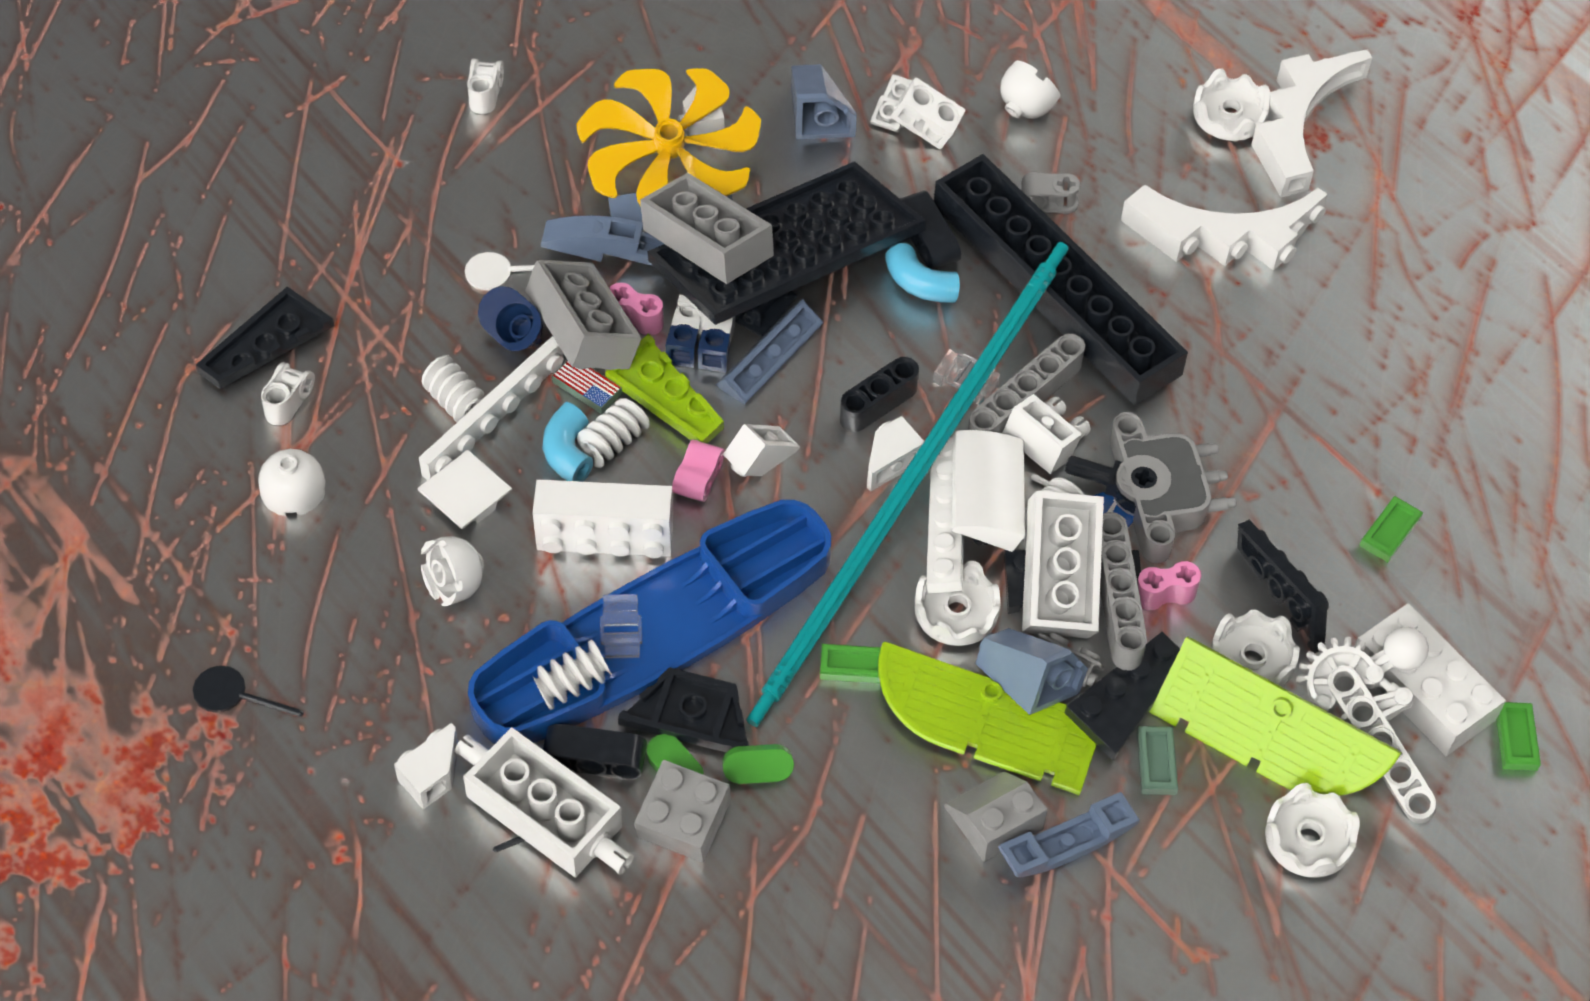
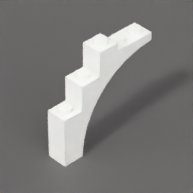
M1368 49L1350 52L1329 59H1321L1313 62L1309 54L1290 57L1281 61L1277 82L1281 89L1270 92L1269 114L1267 118L1269 121L1256 125L1251 144L1280 197L1309 190L1314 170L1306 154L1303 138L1304 123L1315 106L1329 94L1347 84L1367 78L1372 61V56Z
M1143 185L1124 201L1121 221L1176 262L1184 255L1192 254L1199 247L1224 266L1234 258L1239 259L1247 251L1274 270L1281 263L1286 264L1294 257L1297 251L1295 248L1297 239L1302 236L1307 226L1312 222H1319L1326 212L1324 206L1328 194L1317 188L1302 199L1280 208L1255 213L1232 214L1211 212L1186 206L1164 197L1147 185Z

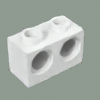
M915 77L903 92L890 118L938 149H941L953 135L966 109Z

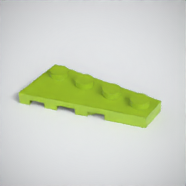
M649 333L641 339L629 369H614L605 372L606 377L621 386L625 394L689 440L694 439L708 444L724 429L722 418L700 393L695 392L690 386V381L687 377L677 371L672 365V360L664 351H660Z

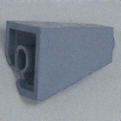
M821 64L791 66V92L796 140L856 137V111Z
M1010 628L995 634L991 633L983 638L975 663L994 682H997L1029 715L1078 695L1088 668L1068 648Z

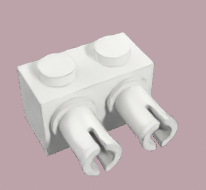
M1033 394L1013 408L1002 434L1023 439L1024 453L1051 474L1067 463L1068 458L1073 455L1079 440L1087 436L1091 428L1087 420L1078 426L1084 419L1080 416L1074 418L1070 423L1063 419L1061 416L1066 413L1064 401L1062 400L1053 406V404L1059 401V397H1052L1044 403Z

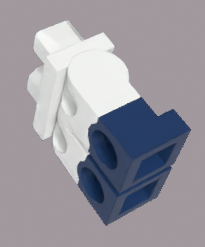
M679 295L678 306L676 307L665 344L666 354L672 360V365L694 368L698 349V369L727 373L728 356L736 324V316L715 325L684 295Z

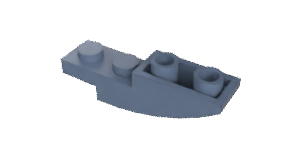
M571 216L546 221L540 247L599 262L602 261L603 254L653 266L648 261L647 251L664 243L649 233L643 232V222L609 216Z

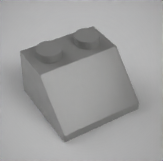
M1005 771L945 803L946 810L983 862L1001 853L998 849L1000 844L1027 832H1031L1034 835L1044 828L1048 810L1027 781Z

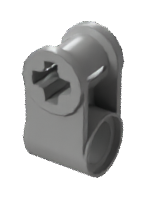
M1030 172L1023 176L1021 191L1044 213L1070 214L1078 208L1079 200L1076 194L1080 189V181L1073 174ZM1065 182L1068 183L1067 191L1064 190ZM1064 197H1067L1066 206H1064Z

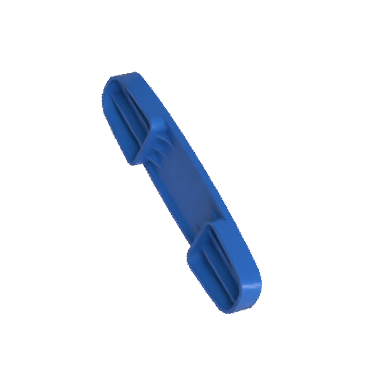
M797 500L776 501L707 530L700 538L699 547L625 584L562 623L555 620L542 622L497 653L472 675L468 685V698L475 723L484 736L493 744H496L511 727L531 742L536 743L545 739L547 727L550 725L564 724L576 726L641 694L646 688L653 686L657 682L658 677L669 667L679 670L688 668L766 619L805 591L826 573L831 558V533L826 523L815 510L803 502ZM593 640L599 648L611 674L607 671L604 672L605 683L603 684L593 677V688L591 690L579 684L580 695L578 697H575L567 690V702L564 704L555 696V707L550 710L534 681V678H538L537 667L541 665L550 672V660L554 659L562 666L564 665V653H568L573 659H576L575 647L580 646L588 653V641Z

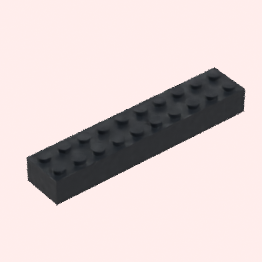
M984 154L935 181L934 203L940 213L1021 293L1039 265L1046 262L1057 243L1063 242L1068 246L1069 250L1056 268V276L1035 307L1063 335L1076 334L1080 336L1085 343L1084 356L1134 406L1183 375L1188 351Z

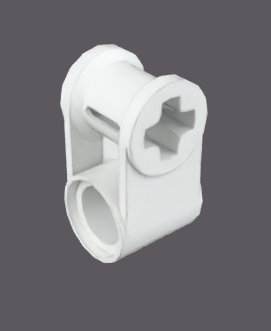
M475 58L471 60L467 88L469 106L473 112L487 114L495 109L499 90L503 83V61L487 63L479 62Z
M284 362L277 366L273 376L261 392L265 418L270 424L284 425L293 419V416L313 389L314 373L310 371L300 372L290 368V365Z

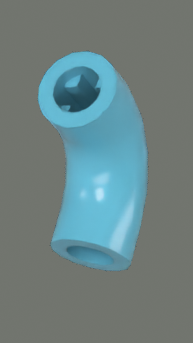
M896 244L887 250L885 261L888 270L896 284L907 293L923 300L955 303L957 301L960 289L957 272L937 271L925 267L918 261L914 248L909 244Z
M570 402L563 403L546 425L542 449L547 463L561 478L566 481L583 482L592 470L593 459L576 447L575 440L578 433L588 426L589 421L586 415Z

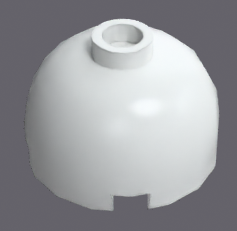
M1018 60L1006 70L1001 80L1000 92L1003 101L1006 103L1005 110L1015 118H1019L1021 115L1028 119H1035L1046 115L1057 104L1061 96L1057 87L1047 77L1042 81L1035 74L1039 70Z
M298 449L280 450L271 455L261 467L258 476L261 499L267 508L274 513L286 516L285 512H296L297 516L303 515L315 509L324 499L325 476L321 465L314 456Z
M455 536L441 537L425 542L421 555L426 554V564L421 565V572L425 585L434 600L441 597L444 601L441 605L448 606L470 598L478 590L482 581L484 560L481 554L467 540Z

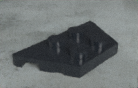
M671 667L658 677L657 682L653 686L646 688L639 695V700L627 712L623 710L618 716V725L656 735H671L679 741L723 752L738 746H749L744 727V718L739 704L737 685Z

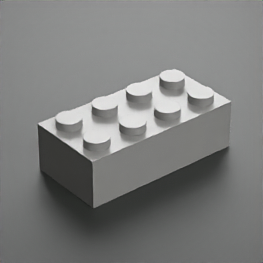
M689 173L682 175L640 199L643 230L725 284L774 256L771 224Z
M537 259L525 291L541 314L543 321L570 365L578 369H629L642 338L595 265L587 262Z

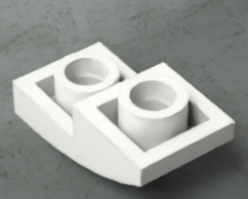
M892 74L884 96L881 95L870 124L894 132L900 131L903 125L890 118L903 92L913 80Z

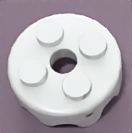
M1217 69L1206 83L1198 86L1193 105L1194 117L1204 131L1216 138L1230 141L1251 138L1254 136L1256 125L1267 121L1270 90L1266 84L1260 87L1257 86L1247 74H1243L1236 79H1230L1226 76L1224 69ZM1227 108H1233V109H1235L1237 112H1236V113H1229V112L1225 111V109H1227Z
M968 561L963 565L962 591L928 593L927 577L925 575L920 577L915 596V614L921 628L931 638L951 646H965L983 640L994 629L1001 608L1000 590L997 584H992L986 578L983 568L978 562ZM959 602L966 607V610L956 613L951 611L948 606L951 603Z
M1255 609L1237 618H1234L1231 613L1225 615L1215 632L1211 644V649L1281 687H1284L1292 678L1300 653V647L1296 646L1293 641L1291 624L1287 618L1283 616L1270 618ZM1256 651L1262 656V660L1251 661L1244 653Z
M1302 783L1295 786L1287 795L1275 801L1266 822V843L1273 857L1287 870L1305 877H1324L1342 869L1350 860L1356 847L1360 820L1358 814L1350 812L1336 793H1316L1312 790L1310 784ZM1303 829H1312L1318 833L1320 839L1315 842L1308 841L1302 836L1301 831Z

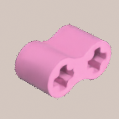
M615 283L609 287L639 333L643 335L649 333L652 336L658 334L663 329V302L658 296L638 293L632 286L626 283Z
M692 439L686 450L685 457L676 471L672 484V493L705 502L710 494L713 482L722 467L725 449Z
M1181 561L1168 569L1156 567L1143 569L1137 580L1142 609L1156 610L1166 603L1180 605L1191 603L1196 597L1201 579V571L1198 566L1188 561Z

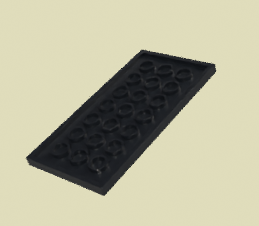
M854 161L746 208L772 225L774 256L728 284H725L666 244L651 249L647 253L648 261L711 322L717 325L925 231L926 220Z

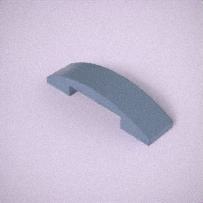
M1119 792L1091 804L1087 813L1034 836L1031 832H1027L1000 844L998 849L1017 878L1031 876L1063 866L1101 848L1139 824L1140 819L1122 792Z

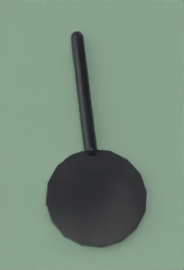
M220 665L205 670L195 680L192 689L196 703L208 712L219 713L228 711L235 707L241 699L295 716L301 717L304 715V712L300 709L245 693L244 678L239 671L230 666Z

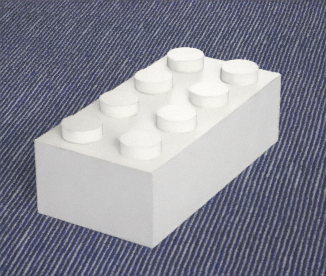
M536 480L532 514L537 550L549 553H558L560 551L578 552L584 555L606 553L615 556L645 555L650 558L671 557L674 524L672 486Z
M1036 491L1028 499L1022 633L1050 635L1053 632L1059 636L1090 638L1098 632L1104 497Z
M1407 603L1358 637L1354 648H1356L1360 640H1364L1365 649L1363 652L1371 657L1383 650V643L1387 635L1400 627H1412L1426 637L1429 652L1421 666L1410 671L1393 668L1384 673V678L1391 684L1394 682L1399 687L1408 688L1412 692L1413 704L1409 709L1404 710L1403 713L1447 757L1494 723L1506 700ZM1381 686L1378 687L1385 694L1386 690Z

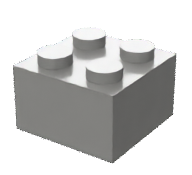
M663 760L634 821L637 838L704 863L731 802L729 784Z

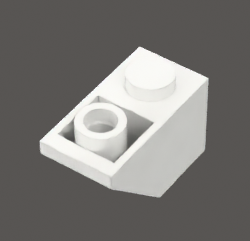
M452 723L443 729H437L432 732L424 743L414 750L410 749L404 752L394 764L398 781L423 810L452 789L457 760L455 748L458 744L456 727Z

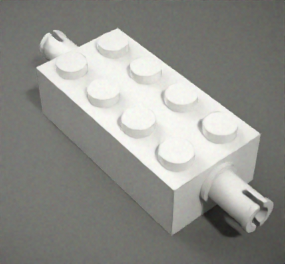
M512 727L490 750L468 734L463 737V740L467 742L466 744L462 740L458 742L455 753L474 765L463 776L466 796L576 878L592 859L596 857L616 870L618 874L625 872L623 865L629 868L634 855L628 853L611 840L622 828L621 806Z

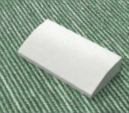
M955 431L953 434L952 531L1011 552L1014 551L1025 537L1023 439L991 431Z

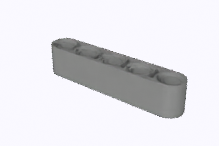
M1064 334L972 411L968 430L1002 433L1016 405L1033 394L1041 401H1046L1080 371L1085 350L1084 340L1076 334Z
M1107 512L1103 514L1100 591L1111 658L1118 668L1134 670L1142 663L1147 644L1145 623L1127 522L1120 514Z

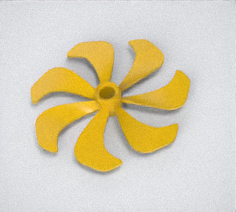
M692 68L686 70V74L696 85V94L687 113L678 122L675 119H670L672 100L670 77L659 69H635L624 72L616 80L614 87L636 89L642 93L656 115L658 121L656 127L652 126L626 105L614 100H601L594 103L582 115L576 125L577 133L582 143L586 142L590 136L601 129L624 130L650 139L604 147L594 152L588 160V171L595 191L610 198H617L616 177L629 164L657 152V157L644 173L637 188L636 198L641 206L640 199L668 184L667 177L670 159L678 156L687 173L725 196L745 188L750 176V169L748 167L734 171L718 170L695 158L684 149L685 143L733 152L749 151L757 144L761 119L751 108L746 106L739 120L725 129L705 134L684 136L686 128L728 101L730 91L726 83L709 69Z

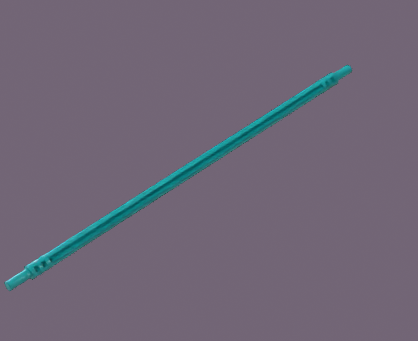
M1058 242L1046 262L1039 265L761 689L762 696L746 719L751 726L758 727L772 704L780 700L1056 276V268L1069 250L1065 243Z

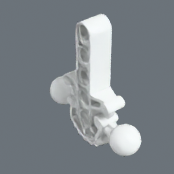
M1400 627L1387 635L1383 643V650L1371 657L1363 652L1365 649L1364 640H1360L1356 648L1351 647V637H1345L1344 646H1338V640L1334 637L1331 638L1332 648L1328 650L1322 642L1318 643L1317 647L1321 653L1319 656L1312 651H1308L1306 654L1312 665L1302 662L1299 665L1300 670L1308 674L1296 677L1297 684L1307 686L1308 693L1301 696V698L1329 713H1333L1338 705L1343 714L1340 719L1375 738L1379 736L1389 738L1392 742V747L1399 750L1401 755L1382 778L1410 821L1418 824L1429 822L1436 813L1435 796L1388 722L1412 706L1413 694L1408 688H1401L1394 682L1391 684L1384 678V673L1393 668L1410 671L1421 666L1429 652L1426 637L1412 627ZM1343 676L1349 677L1354 681L1353 688L1346 692H1341L1334 687L1336 680ZM1381 686L1386 690L1385 694L1372 697L1368 689H1375ZM1360 706L1370 708L1373 711L1372 718L1366 722L1357 721L1353 717V712L1356 708ZM1399 766L1405 767L1410 771L1411 777L1407 782L1397 783L1391 778V771ZM1416 797H1423L1429 801L1430 808L1426 813L1416 814L1409 807L1411 800Z

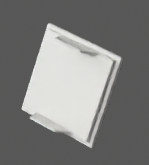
M466 450L418 487V490L455 524L464 529L472 521L478 524L495 511L497 502L511 492L512 488L469 450Z

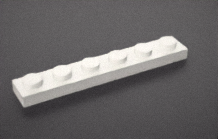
M553 336L419 457L422 477L429 480L466 450L471 451L475 443L484 434L492 432L497 423L507 413H512L518 407L521 400L529 393L535 392L546 377L551 373H555L562 366L564 354Z
M953 437L948 440L931 466L926 580L928 593L962 591L964 535L952 531Z

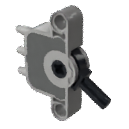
M1131 412L1120 413L1113 421L1110 436V446L1115 460L1113 468L1076 456H1070L1065 467L1067 474L1106 485L1105 494L1113 496L1117 505L1124 512L1134 516L1133 525L1141 553L1145 559L1153 563H1162L1169 559L1176 536L1175 532L1199 528L1205 522L1207 513L1235 508L1237 505L1234 497L1211 499V491L1208 484L1225 481L1228 479V474L1225 470L1204 472L1200 457L1218 454V444L1206 443L1195 445L1191 438L1181 433L1147 436L1141 418Z

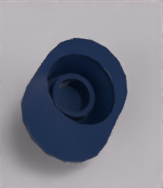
M500 286L491 289L483 296L478 309L480 324L504 348L510 351H521L534 344L539 345L542 342L540 338L543 331L541 314L518 291L511 287Z

